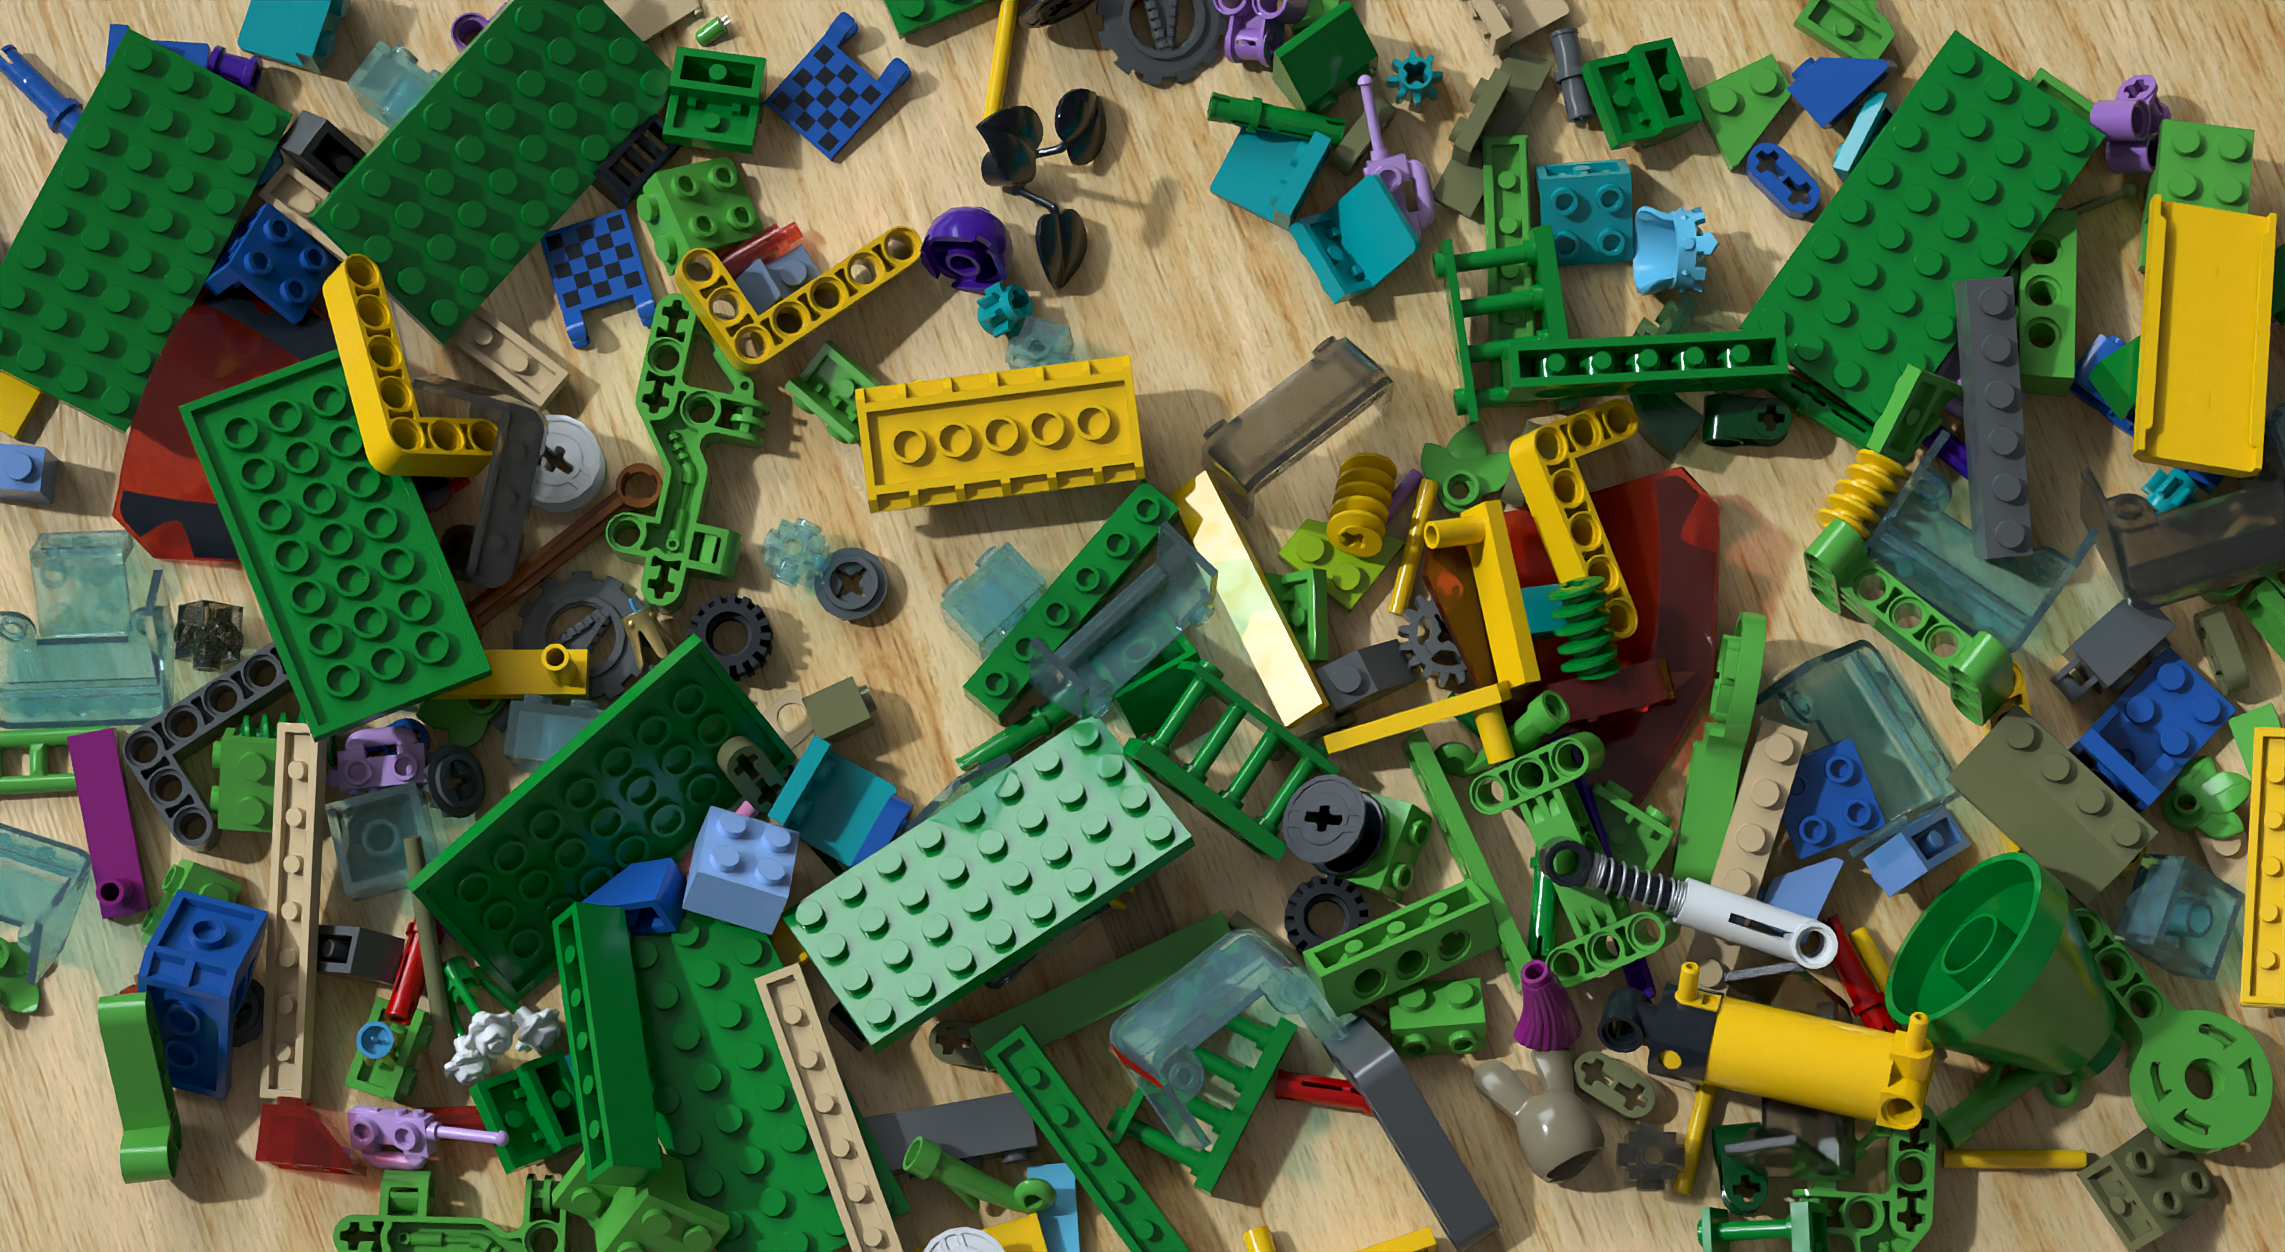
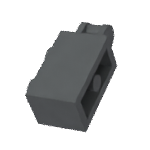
M2137 586L2066 649L2062 655L2069 663L2054 675L2050 681L2063 693L2071 704L2091 687L2099 695L2110 686L2118 692L2138 674L2132 666L2144 656L2152 662L2171 645L2166 636L2176 626ZM2074 668L2087 681L2082 686L2069 673Z

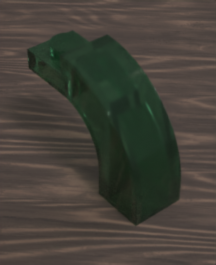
M1685 293L1678 303L1670 300L1655 319V322L1660 325L1659 327L1643 317L1633 336L1682 334L1696 316L1701 303L1688 293ZM1675 393L1623 396L1624 400L1628 401L1637 413L1639 420L1637 431L1652 448L1672 463H1674L1695 436L1705 419L1703 415L1682 401Z

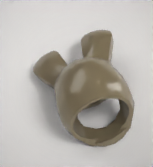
M1568 1047L1557 1051H1537L1532 1049L1531 1058L1544 1089L1543 1094L1536 1096L1530 1093L1524 1083L1503 1062L1492 1060L1480 1064L1474 1071L1473 1076L1477 1089L1485 1098L1513 1119L1516 1124L1520 1146L1532 1172L1546 1183L1560 1184L1573 1179L1605 1149V1136L1598 1122L1574 1090L1572 1059Z

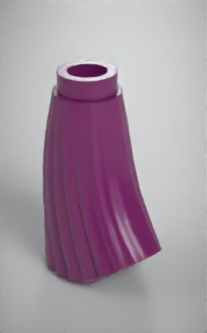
M1533 960L1526 963L1521 969L1523 1009L1514 1031V1039L1520 1045L1537 1051H1557L1566 1048L1581 1035L1582 1026L1575 1007L1562 982L1545 962Z

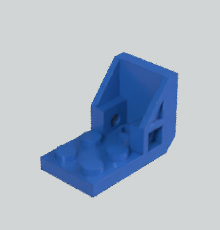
M2168 647L2068 750L2140 814L2157 799L2182 770V767L2237 709L2175 651Z
M178 889L145 948L138 973L137 992L149 991L151 994L173 1088L221 1100L226 1099L231 1089L234 1020L248 994L268 926V911Z

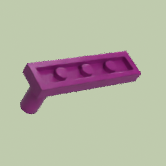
M112 727L68 736L67 741L96 884V897L99 900L102 919L150 910L151 903L117 730Z

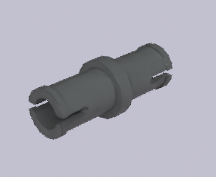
M1575 27L1559 29L1549 34L1558 70L1554 74L1555 82L1561 85L1567 112L1566 118L1569 123L1586 121L1596 116L1590 93L1580 69L1584 65L1578 37V28Z

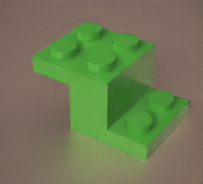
M2170 119L2162 120L2159 125L2156 168L2144 189L2137 271L2145 272L2150 200L2155 194L2162 195V200L2248 214L2255 130Z
M583 1151L552 1192L553 1206L594 1222L597 1252H711L730 1228L727 1214L688 1199L683 1161L664 1153L662 1159L663 1169L640 1187L634 1188L588 1184Z

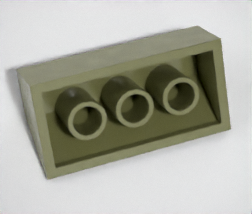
M2017 703L1945 779L2025 854L2031 856L2063 884L2065 890L2084 908L2130 864L2158 833L2156 829Z

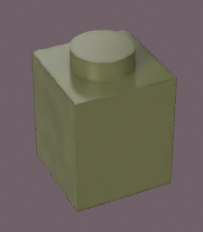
M853 676L802 698V702L818 737L831 745L874 726L869 713L877 710V707L867 685L858 688Z

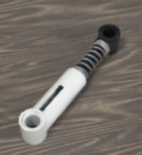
M1557 836L1549 839L1539 851L1538 863L1540 870L1546 878L1561 887H1575L1578 889L1586 887V889H1593V891L1601 888L1605 890L1606 895L1610 891L1616 893L1618 899L1621 896L1629 898L1630 903L1637 900L1642 902V907L1649 904L1654 906V911L1658 910V908L1664 909L1666 915L1673 916V923L1803 965L1806 968L1818 969L1825 967L1833 961L1837 954L1838 941L1836 934L1829 926L1814 918L1806 917L1691 878H1686L1684 882L1680 880L1675 881L1673 877L1664 880L1661 873L1652 876L1649 869L1640 872L1636 865L1628 868L1624 861L1616 864L1612 857L1607 859L1606 855L1596 854L1594 848L1584 846L1566 836ZM1562 850H1573L1576 856V863L1573 869L1568 873H1557L1553 865L1555 856ZM1746 918L1785 930L1783 938L1744 925ZM1817 931L1820 937L1818 949L1812 954H1803L1800 949L1801 938L1807 932Z

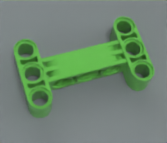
M1835 518L1804 551L1803 556L1809 589L1819 602L1836 614H1841L1846 607L1942 681L1950 688L1952 703L1967 719L1979 726H1983L2014 692L2012 657L2008 650L1996 638L1984 631H1979L1974 638L1970 637L1868 557L1867 546L1863 538L1849 524L1839 518ZM1871 588H1878L1884 591V595L1874 601L1866 600L1862 597L1863 592ZM1906 616H1914L1920 620L1916 627L1910 629L1902 628L1897 624L1900 619ZM1942 644H1950L1957 649L1954 654L1948 657H1939L1933 653L1934 649Z
M1580 732L1561 738L1479 775L1470 786L1469 795L1471 803L1478 811L1488 815L1497 814L1519 805L1538 851L1549 839L1557 836H1566L1584 846L1594 848L1596 854L1599 853L1605 856L1573 782L1601 767L1605 758L1604 745L1599 737L1589 732ZM1573 744L1578 746L1583 752L1584 762L1582 766H1578L1571 758L1570 752ZM1533 762L1538 764L1543 770L1544 778L1542 784L1536 782L1531 775V765ZM1493 780L1498 782L1503 788L1504 796L1502 802L1497 800L1492 794L1491 785ZM1570 849L1560 851L1554 858L1553 865L1555 871L1560 874L1571 871L1576 863L1575 853ZM1552 882L1576 935V939L1553 949L1545 961L1547 966L1551 968L1562 982L1564 988L1574 987L1669 946L1680 935L1681 925L1673 923V916L1666 915L1664 909L1658 908V910L1654 911V906L1631 914L1624 896L1618 899L1616 893L1609 891V894L1606 895L1605 890L1601 888L1593 891V889H1586V887L1582 889L1561 887ZM1648 918L1654 920L1659 925L1661 931L1659 940L1653 938L1648 933L1646 927ZM1607 936L1613 937L1618 942L1620 947L1618 957L1611 954L1607 949ZM1567 953H1571L1578 960L1580 966L1578 973H1574L1567 966Z

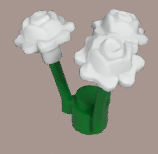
M463 956L452 957L442 963L451 1018L450 1023L456 1037L453 1044L457 1052L451 1062L444 1065L446 1078L456 1077L462 1085L466 1086L486 1080L488 1075L491 1074L490 1066L497 1061L496 1058L500 1057L512 1046L513 1035L519 1026L521 1027L517 1038L519 1041L515 1046V1049L519 1052L524 1050L528 1053L531 1050H535L541 1053L543 1050L549 1049L554 1044L555 1039L560 1036L561 1030L557 1024L560 1012L557 1009L552 1010L548 1007L541 1012L533 1014L527 1007H519L487 977L481 966L472 968ZM479 986H482L510 1013L505 1012L495 1015L482 1011L475 1001L481 991ZM455 1003L459 1006L466 1005L473 1016L472 1024L468 1027L469 1035L465 1034Z

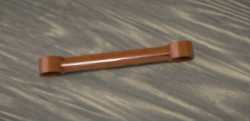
M635 463L624 468L617 478L616 491L473 601L465 605L469 617L473 618L474 628L479 640L481 641L483 627L606 533L608 522L615 515L622 512L645 514L654 511L658 507L663 485L659 473L652 466L644 463ZM637 474H647L650 477H654L657 483L655 495L651 499L648 496L636 499L629 494L625 495V486L628 480Z

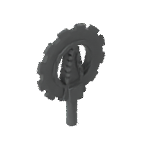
M1135 0L1097 1L1096 15H1102L1104 28L1103 31L1097 33L1103 49L1106 50L1111 47L1118 57L1113 63L1124 73L1129 75L1134 70L1144 75L1142 82L1161 85L1163 77L1175 76L1177 83L1194 77L1192 69L1202 62L1208 67L1220 51L1214 47L1219 35L1226 37L1229 18H1222V13L1216 9L1213 0H1190L1194 10L1193 27L1187 39L1175 47L1180 0H1142L1146 11L1145 14L1149 21L1148 24L1152 31L1151 34L1155 41L1156 49H1153L1143 44L1134 33L1131 23V10Z
M591 571L572 572L573 579L558 583L557 578L554 577L540 585L539 587L543 592L534 602L526 599L518 613V617L524 618L521 631H513L514 650H542L550 644H561L566 649H588L591 655L595 646L598 645L600 639L610 627L611 622L614 624L617 636L614 650L607 661L596 668L590 669L589 699H574V707L593 706L592 699L607 695L609 701L620 696L626 691L622 685L632 675L638 679L647 664V661L644 660V667L638 669L630 638L619 620L633 613L628 601L630 598L621 591L624 583L609 575L606 576L605 581L591 578ZM637 595L631 598L637 610L644 608ZM582 606L596 609L591 615L583 618L584 620L576 623L574 627H570L565 633L560 634L558 638L548 642L551 627L560 615L570 609ZM639 631L642 650H644V646L651 647L646 637ZM510 699L489 722L500 733H503L536 699ZM550 699V700L555 701V702H557V703H558V701H559V699Z

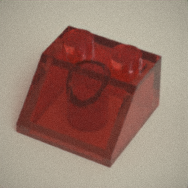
M277 1096L276 1104L262 1103L255 1161L277 1169L366 1177L367 1166L356 1152L351 1149V1146L328 1117L314 1110L313 1103L306 1102V1099Z

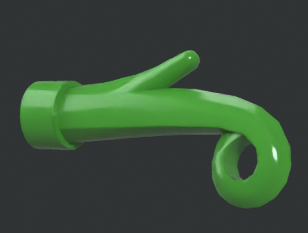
M1551 690L1543 692L1530 702L1527 711L1507 728L1514 753L1516 754L1515 759L1530 753L1546 733H1553L1569 721V707L1558 693ZM1456 741L1445 742L1434 751L1443 772L1459 777L1473 776L1504 762L1488 764L1484 748L1473 753L1467 745Z
M1994 1061L1987 1075L1967 1098L1956 1107H1950L1936 1116V1132L1945 1145L1954 1151L1973 1138L1972 1134L2039 1082L2042 1093L2050 1104L2057 1108H2067L2074 1105L2080 1099L2083 1092L2082 1080L2073 1073L2065 1076H2054L2025 1068L2016 1070L2000 1079L2005 1064ZM2054 1077L2061 1078L2066 1082L2068 1088L2066 1094H2059L2055 1091L2053 1086Z
M918 1136L913 1140L904 1157L903 1170L923 1180L929 1177L938 1181L957 1194L973 1211L979 1210V1199L1022 1213L1046 1211L1052 1207L1057 1199L1055 1189L1046 1180L1040 1178L1025 1179L1015 1189L941 1150V1145L922 1136Z

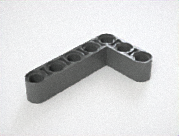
M273 641L134 730L124 741L123 755L125 761L172 835L179 843L196 853H205L218 845L222 837V829H217L218 818L214 813L210 812L209 804L182 762L222 737L226 728H235L242 724L245 715H249L251 718L293 691ZM275 667V680L268 686H257L256 677L263 668ZM227 692H235L237 695L235 706L230 711L219 712L217 709L219 698ZM188 717H196L198 721L196 731L189 737L180 738L178 735L180 723ZM156 742L158 746L156 757L151 762L140 763V749L145 744ZM180 780L182 783L180 796L173 801H164V787L171 781ZM204 818L207 823L205 833L198 839L189 840L187 836L189 824L195 819Z
M1362 1016L1355 1018L1323 1039L1321 1043L1339 1072L1365 1099L1458 1252H1465L1500 1229L1499 1223L1392 1046Z

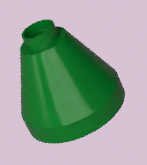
M2008 852L1991 857L1972 867L1946 887L1925 909L1906 935L1895 955L1887 977L1885 1003L1889 1014L1906 1030H1908L1911 1014L1915 1012L1926 1014L1929 1017L1926 1038L1931 1041L1933 1047L2054 1076H2065L2073 1073L2077 1078L2085 1080L2105 1070L2115 1059L2123 1043V1030L2115 1023L2117 1013L2115 1004L2065 887L2042 865L2025 853Z

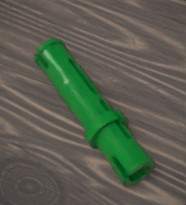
M1212 92L1206 118L1207 121L1227 123L1246 128L1245 130L1248 133L1255 134L1256 130L1307 141H1310L1314 132L1317 131L1331 138V145L1338 147L1343 140L1346 123L1344 118L1329 117L1317 113L1263 103L1262 98L1254 96L1252 100L1217 92Z
M1789 372L1779 388H1763V390H1767L1795 408L1792 412L1799 417L1802 414L1806 415L1858 450H1871L1866 445L1873 433L1874 426L1819 392L1820 386L1814 382L1808 385Z
M1069 686L1068 689L1039 708L1033 705L1027 709L1030 714L1016 721L960 758H956L955 760L961 770L979 761L977 766L964 773L970 784H973L975 780L1042 737L1048 740L1055 735L1053 730L1080 713L1086 712L1088 708L1082 699L1068 708H1064L1065 704L1079 696L1074 686Z
M1536 846L1535 857L1530 858V868L1534 869L1527 949L1531 957L1540 958L1541 951V956H1544V959H1546L1548 954L1555 949L1559 896L1552 881L1546 878L1540 870L1538 863L1539 851Z

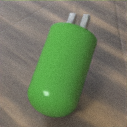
M726 15L722 19L716 16L699 29L695 34L697 43L701 46H708L727 32L726 25L731 20L725 23L723 21L728 16Z

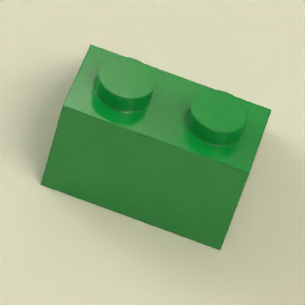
M1348 0L1343 1L1274 51L1272 79L1295 109L1325 115L1339 103L1338 97L1351 87L1354 91L1361 89L1360 85H1358L1360 76L1369 75L1372 79L1375 77L1374 71L1377 69L1378 54L1351 3Z
M1165 609L1085 654L1120 716L1136 738L1159 729L1191 683L1192 679L1177 669L1180 662L1199 663L1201 660L1196 649ZM1207 691V693L1205 694V696L1203 697V699L1201 700V702L1199 703V705H1200L1205 699L1211 697L1212 694H1210V693Z

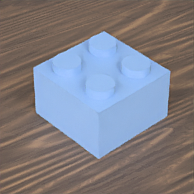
M710 806L695 841L682 909L772 935L788 900L800 832Z

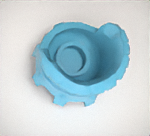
M1643 206L1636 212L1633 232L1634 258L1632 259L1636 290L1642 296L1658 293L1668 288L1670 290H1679L1681 293L1685 291L1702 293L1703 286L1699 285V280H1705L1707 268L1703 267L1705 256L1713 255L1720 243L1711 232L1703 234L1702 229L1698 226L1706 222L1701 206L1690 210H1684L1680 207L1678 210L1670 213Z

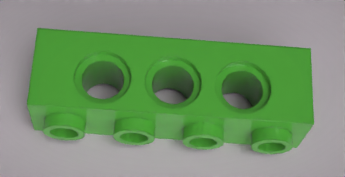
M2052 209L2006 273V277L2013 276L2021 393L2066 397L2075 377L2077 211ZM2031 255H2041L2049 261V264L2037 263ZM2030 297H2042L2048 302L2049 305H2037L2031 300ZM2029 339H2042L2047 343L2048 347H2036Z
M1469 878L1302 952L1308 976L1311 978L1310 983L1313 994L1333 1020L1382 997L1394 994L1398 990L1427 977L1437 975L1441 971L1463 961L1477 957L1501 944L1491 903L1475 882Z

